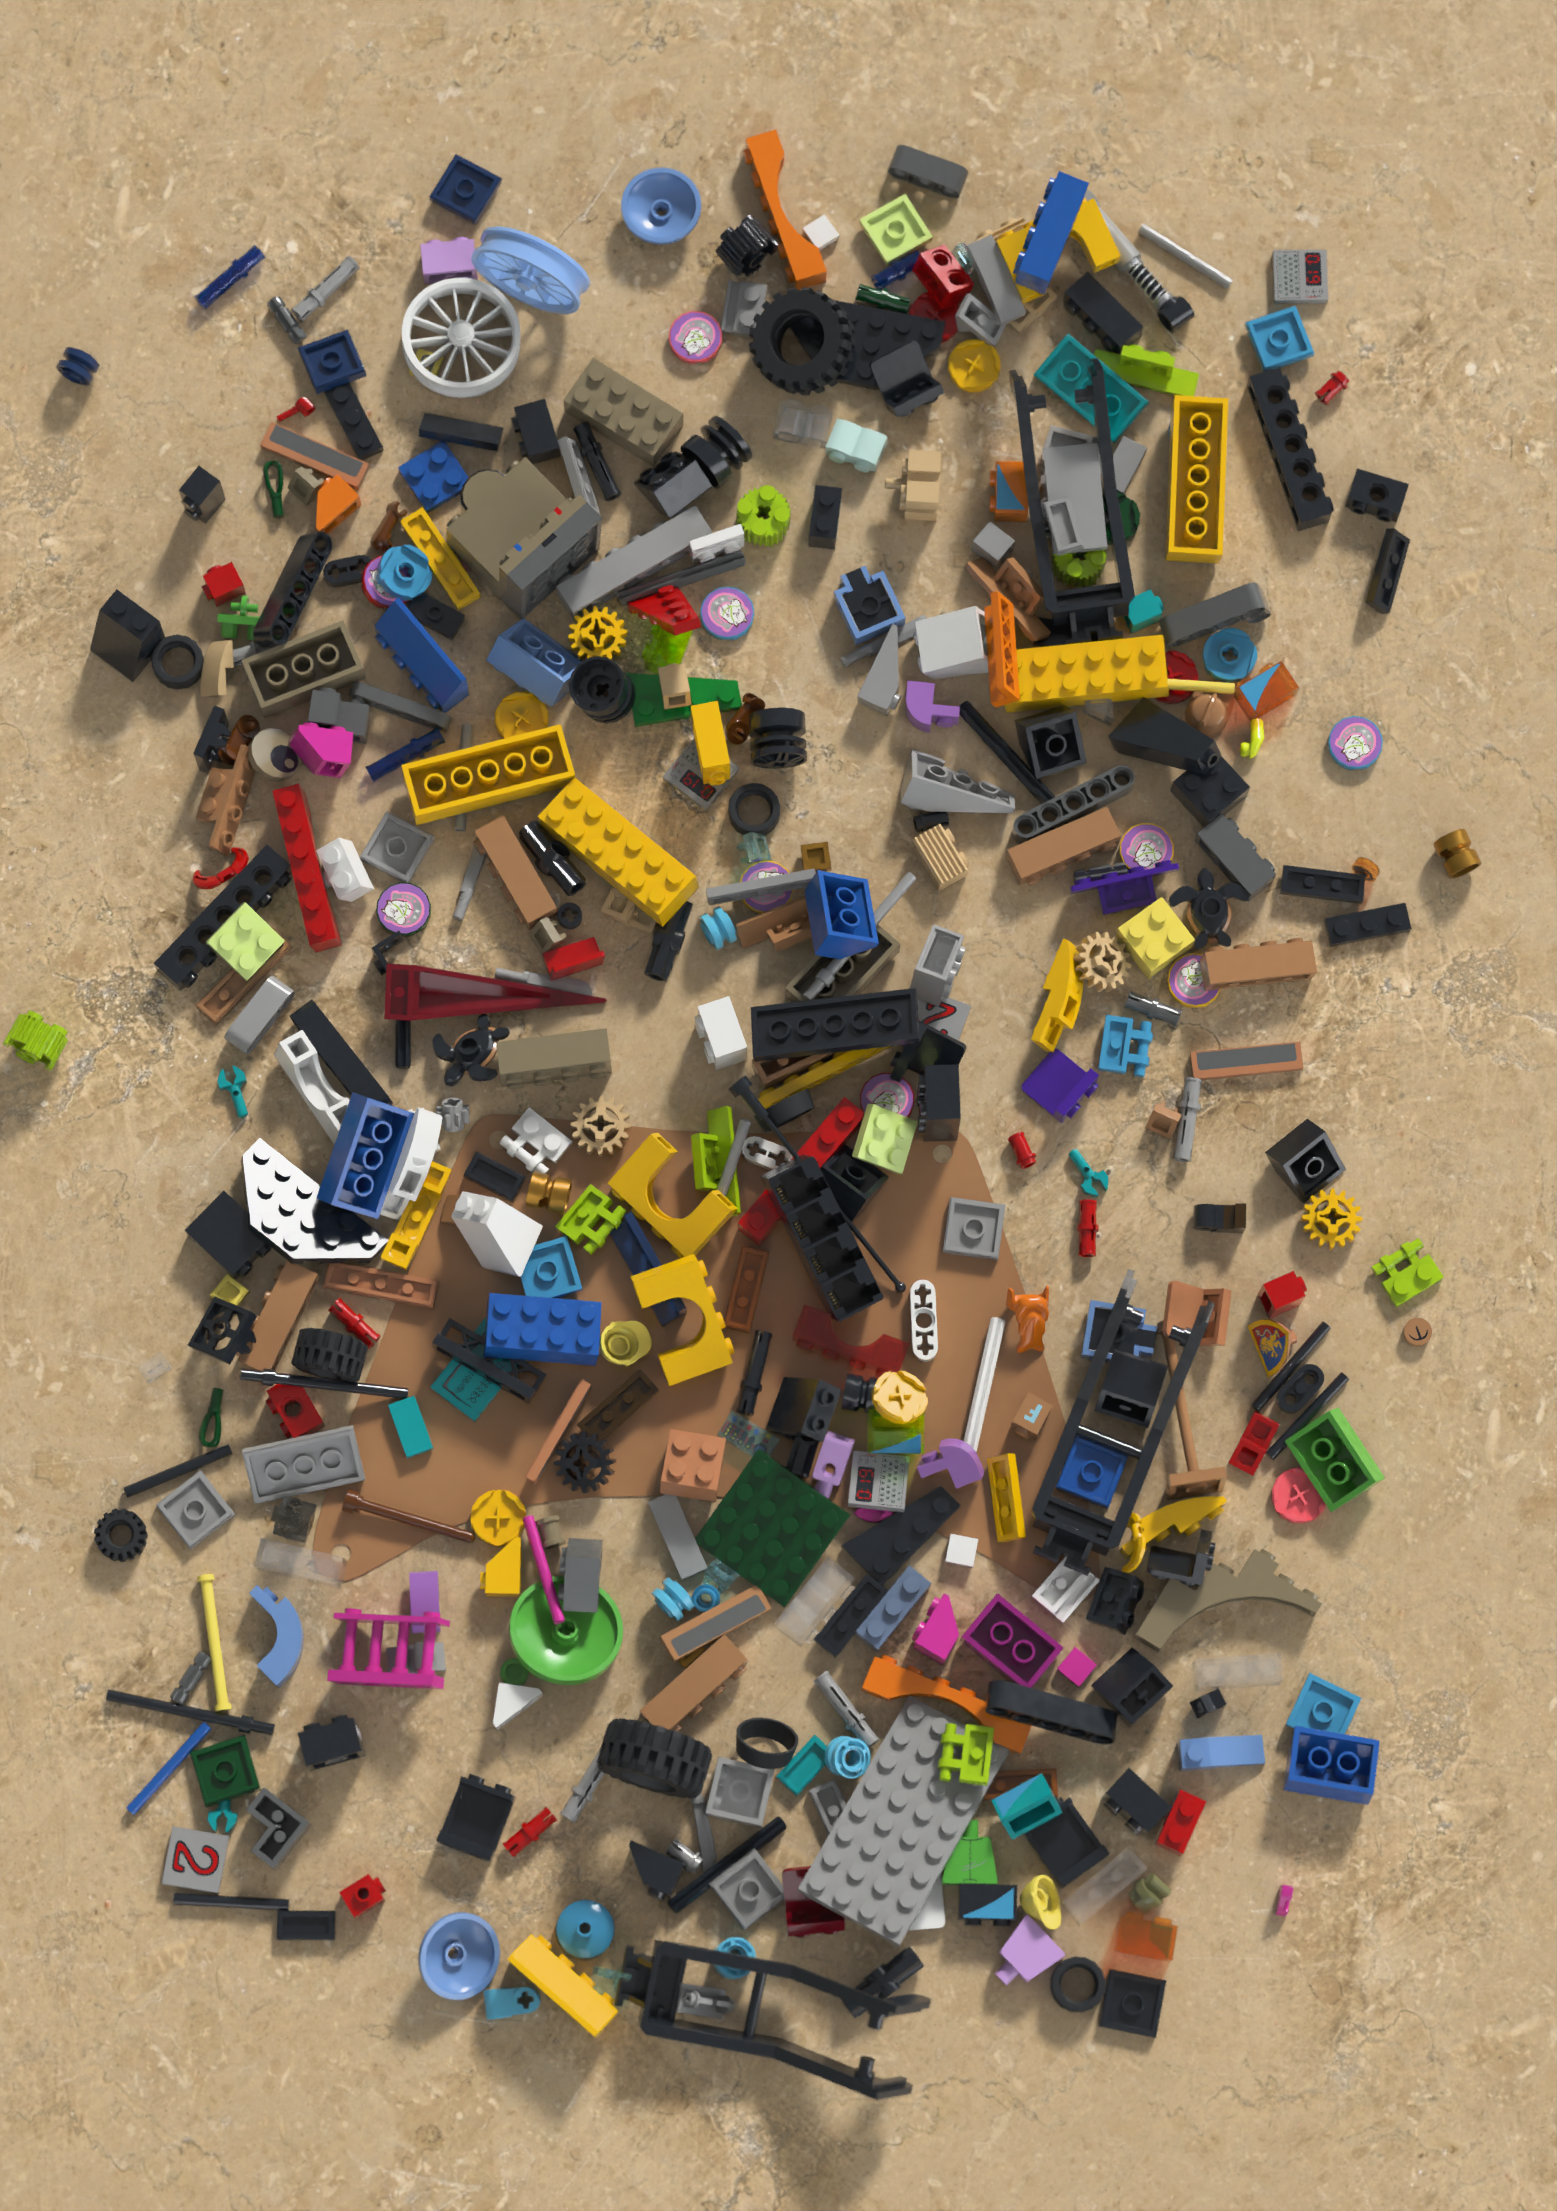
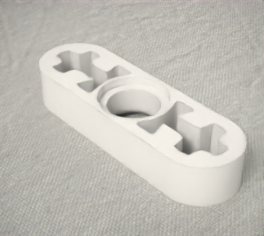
M918 1280L910 1289L912 1352L917 1360L928 1362L934 1359L938 1350L935 1287L931 1282ZM921 1286L925 1287V1291L930 1292L929 1295H926L925 1304L926 1306L932 1305V1309L927 1307L915 1309V1305L920 1306L921 1303L920 1296L915 1295L914 1292H918ZM926 1313L931 1317L932 1324L928 1328H920L916 1324V1317L919 1314ZM933 1332V1336L927 1335V1345L933 1347V1350H929L928 1355H923L921 1350H917V1347L922 1345V1335L916 1337V1333L928 1334Z

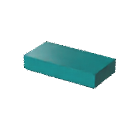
M415 1395L388 1405L407 1459L434 1449Z
M814 1735L792 1758L791 1762L779 1772L776 1778L797 1797L826 1766L825 1750L827 1745Z

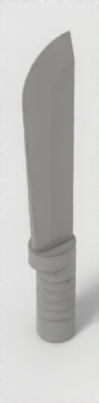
M925 614L897 628L898 643L914 637V631H916L915 621L926 619ZM887 634L842 656L840 660L843 666L847 667L866 656L871 657L878 653Z
M475 845L459 890L461 895L452 916L458 921H462L486 858V854L480 856Z
M496 968L495 979L592 996L591 987L583 980L563 977L551 981L549 975L531 973L529 971L520 973Z
M701 1793L696 1798L691 1799V1803L693 1805L700 1857L704 1860L702 1862L704 1873L715 1865L717 1855L709 1818L706 1816L705 1797H702Z

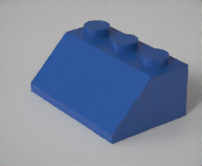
M817 870L804 891L815 955L843 959L877 947L879 942L868 879Z
M1295 1726L1287 1759L1283 1790L1368 1805L1374 1795L1380 1740Z

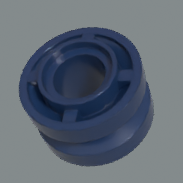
M66 347L63 353V357L66 360H59L56 369L68 380L76 384L89 386L93 380L90 373L97 372L100 367L99 363L91 355L80 349Z

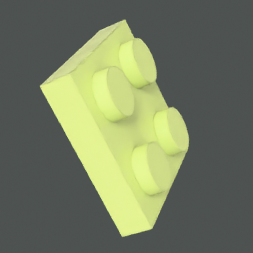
M906 194L864 216L859 222L886 266L933 240L931 233Z
M246 902L206 941L245 981L285 942Z
M867 1104L852 1157L893 1173L902 1174L918 1121L875 1104Z

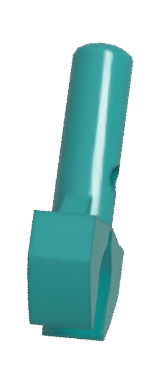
M232 1066L236 1075L234 1085H232L231 1082L226 1080L225 1072L222 1069L217 1080L221 1091L226 1089L230 1092L237 1116L244 1118L248 1115V1111L240 1088L242 1084L247 1083L245 1074L238 1067Z
M1078 1149L1071 1150L1068 1155L1084 1176V1183L1080 1186L1084 1194L1098 1197L1099 1194L1091 1185L1092 1179L1100 1182L1106 1192L1108 1189V1175L1105 1171H1093Z
M231 1800L220 1803L216 1810L208 1812V1822L214 1831L217 1832V1820L222 1816V1813L227 1818L226 1833L231 1831L237 1824L238 1814H234L230 1810Z

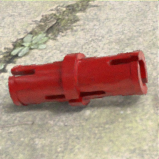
M1092 1199L1079 1200L1080 1219L1077 1225V1232H1079L1078 1256L1096 1257V1233L1099 1232V1225H1096L1097 1201Z
M341 1298L336 1300L334 1303L342 1309V1312L333 1305H331L328 1312L346 1326L345 1330L349 1334L353 1333L368 1349L373 1347L375 1344L367 1338V1335L376 1342H378L381 1335L377 1334L363 1321L364 1317L361 1314L357 1315Z
M546 1806L531 1821L521 1824L522 1828L502 1844L515 1858L532 1841H538V1836L554 1822H557L558 1819L553 1813L551 1814V1811Z

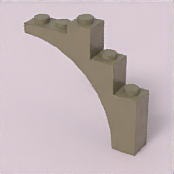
M1255 1549L1238 1577L1232 1575L1234 1571L1223 1563L1216 1565L1213 1563L1211 1571H1207L1202 1585H1199L1196 1591L1191 1589L1192 1585H1186L1181 1583L1180 1580L1170 1578L1134 1638L1159 1652L1168 1638L1187 1620L1206 1609L1227 1602L1249 1599L1273 1601L1292 1606L1311 1616L1318 1612L1322 1603L1317 1601L1319 1597L1310 1590L1304 1589L1301 1591L1294 1587V1581L1283 1574L1275 1575L1274 1572L1279 1565L1274 1561L1276 1557L1264 1549H1261L1260 1552Z

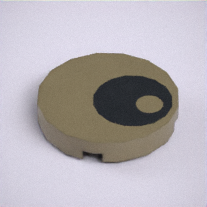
M273 728L260 731L252 739L248 747V758L253 769L257 773L260 772L265 775L264 778L270 781L281 782L290 779L299 770L302 762L289 745L291 735L280 729Z

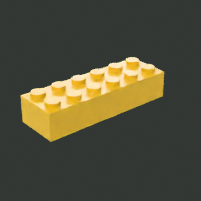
M1174 395L1170 416L1165 561L1219 564L1222 558L1228 398Z
M1163 635L1018 649L1016 651L1020 700L1006 704L1005 709L1006 713L1057 708L1063 705L1069 707L1138 700L1143 697L1146 699L1168 697L1169 689Z
M561 724L401 765L402 777L416 825L565 787L575 777Z
M575 777L537 816L541 826L548 834L563 843L570 852L662 927L699 888L696 875Z

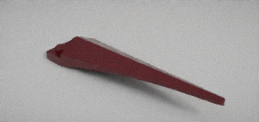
M386 965L384 1019L413 1021L596 1004L607 1001L602 997L420 965Z

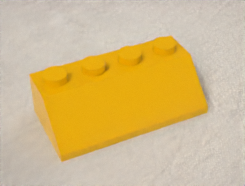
M531 1934L507 1960L591 2035L597 2038L619 2012L614 2008L616 2006L614 2005L615 2000L606 1992L602 1996L593 1989L596 1983L585 1973H582L579 1977L572 1971L571 1968L574 1964L562 1953L559 1957L555 1956L550 1951L553 1945L543 1936L539 1935L535 1938Z

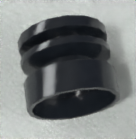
M713 416L708 421V425L706 424L701 427L703 438L696 434L692 435L680 449L682 454L697 461L712 487L718 489L732 477L730 467L736 470L741 469L743 462L746 463L752 458V452L736 429L721 417Z
M601 656L587 658L579 663L571 673L569 681L570 696L575 704L594 721L605 724L618 722L627 716L633 708L636 698L635 685L622 668L611 659ZM607 690L609 695L605 697L603 693Z
M784 707L762 709L749 715V736L756 739L750 743V751H752L750 756L751 764L767 769H783L804 764L807 761V751L805 750L807 743L801 736L806 733L805 713L798 709Z

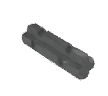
M273 297L267 303L268 308L272 313L275 312L274 316L286 333L289 332L288 337L294 344L301 343L306 338V333L302 327L298 328L299 323L288 307L285 308L282 298Z
M1122 862L1116 863L1112 867L1111 865L1091 867L1087 871L1085 869L1075 870L1073 877L1074 881L1090 878L1092 882L1102 880L1101 875L1117 872V875L1120 876L1128 874L1126 864Z
M203 1652L197 1653L193 1660L194 1664H190L178 1683L179 1687H175L170 1695L171 1699L178 1704L183 1705L189 1697L187 1694L189 1691H193L204 1674L202 1671L204 1668L207 1669L211 1663V1657Z

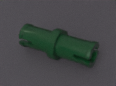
M860 283L855 300L876 305L878 309L886 308L907 314L911 298L889 293L888 289H883L882 291Z

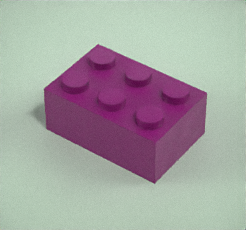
M998 1593L960 1639L963 1644L1009 1682L1030 1688L1035 1685L1064 1648Z

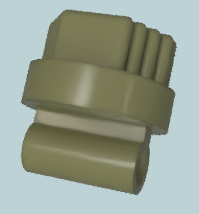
M1152 1873L1146 1879L1141 1878L1135 1883V1888L1128 1895L1134 1906L1145 1914L1163 1904V1898L1170 1894L1171 1889Z

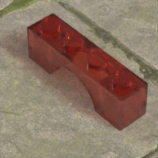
M805 1304L792 1336V1340L797 1342L796 1346L807 1351H812V1348L823 1352L822 1356L828 1359L838 1361L841 1358L849 1361L848 1365L855 1369L864 1371L866 1367L874 1370L877 1377L882 1376L885 1372L897 1373L900 1371L910 1345L908 1342L883 1334L878 1340L866 1346L849 1345L835 1334L831 1324V1314Z

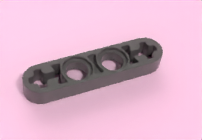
M353 682L349 692L350 698L364 701L370 707L440 732H447L452 718L444 712L361 682Z

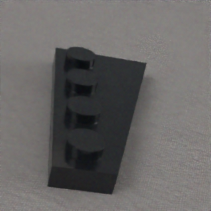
M939 1486L906 1506L904 1513L896 1512L841 1547L873 1579L883 1586L961 1505L942 1486Z

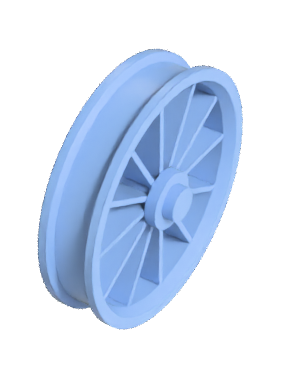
M499 226L489 227L483 231L481 235L482 244L473 251L471 261L475 269L488 282L518 301L547 312L571 314L578 310L581 303L579 297L588 290L590 279L585 270L574 259L552 244L523 231Z

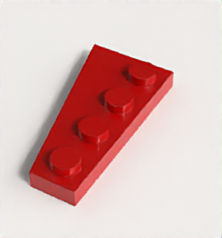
M665 586L660 588L657 593L627 602L629 613H638L639 618L643 620L649 618L651 624H660L661 629L675 636L701 627L698 615L678 586Z

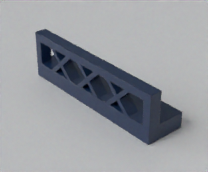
M630 1212L624 1215V1221H622L617 1229L614 1228L609 1235L632 1275L661 1266V1262L633 1213ZM681 1297L671 1298L650 1306L662 1327L687 1314L686 1306Z

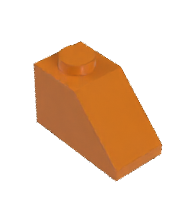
M338 474L333 478L329 477L324 480L319 487L316 514L317 532L331 533L361 506L360 496Z

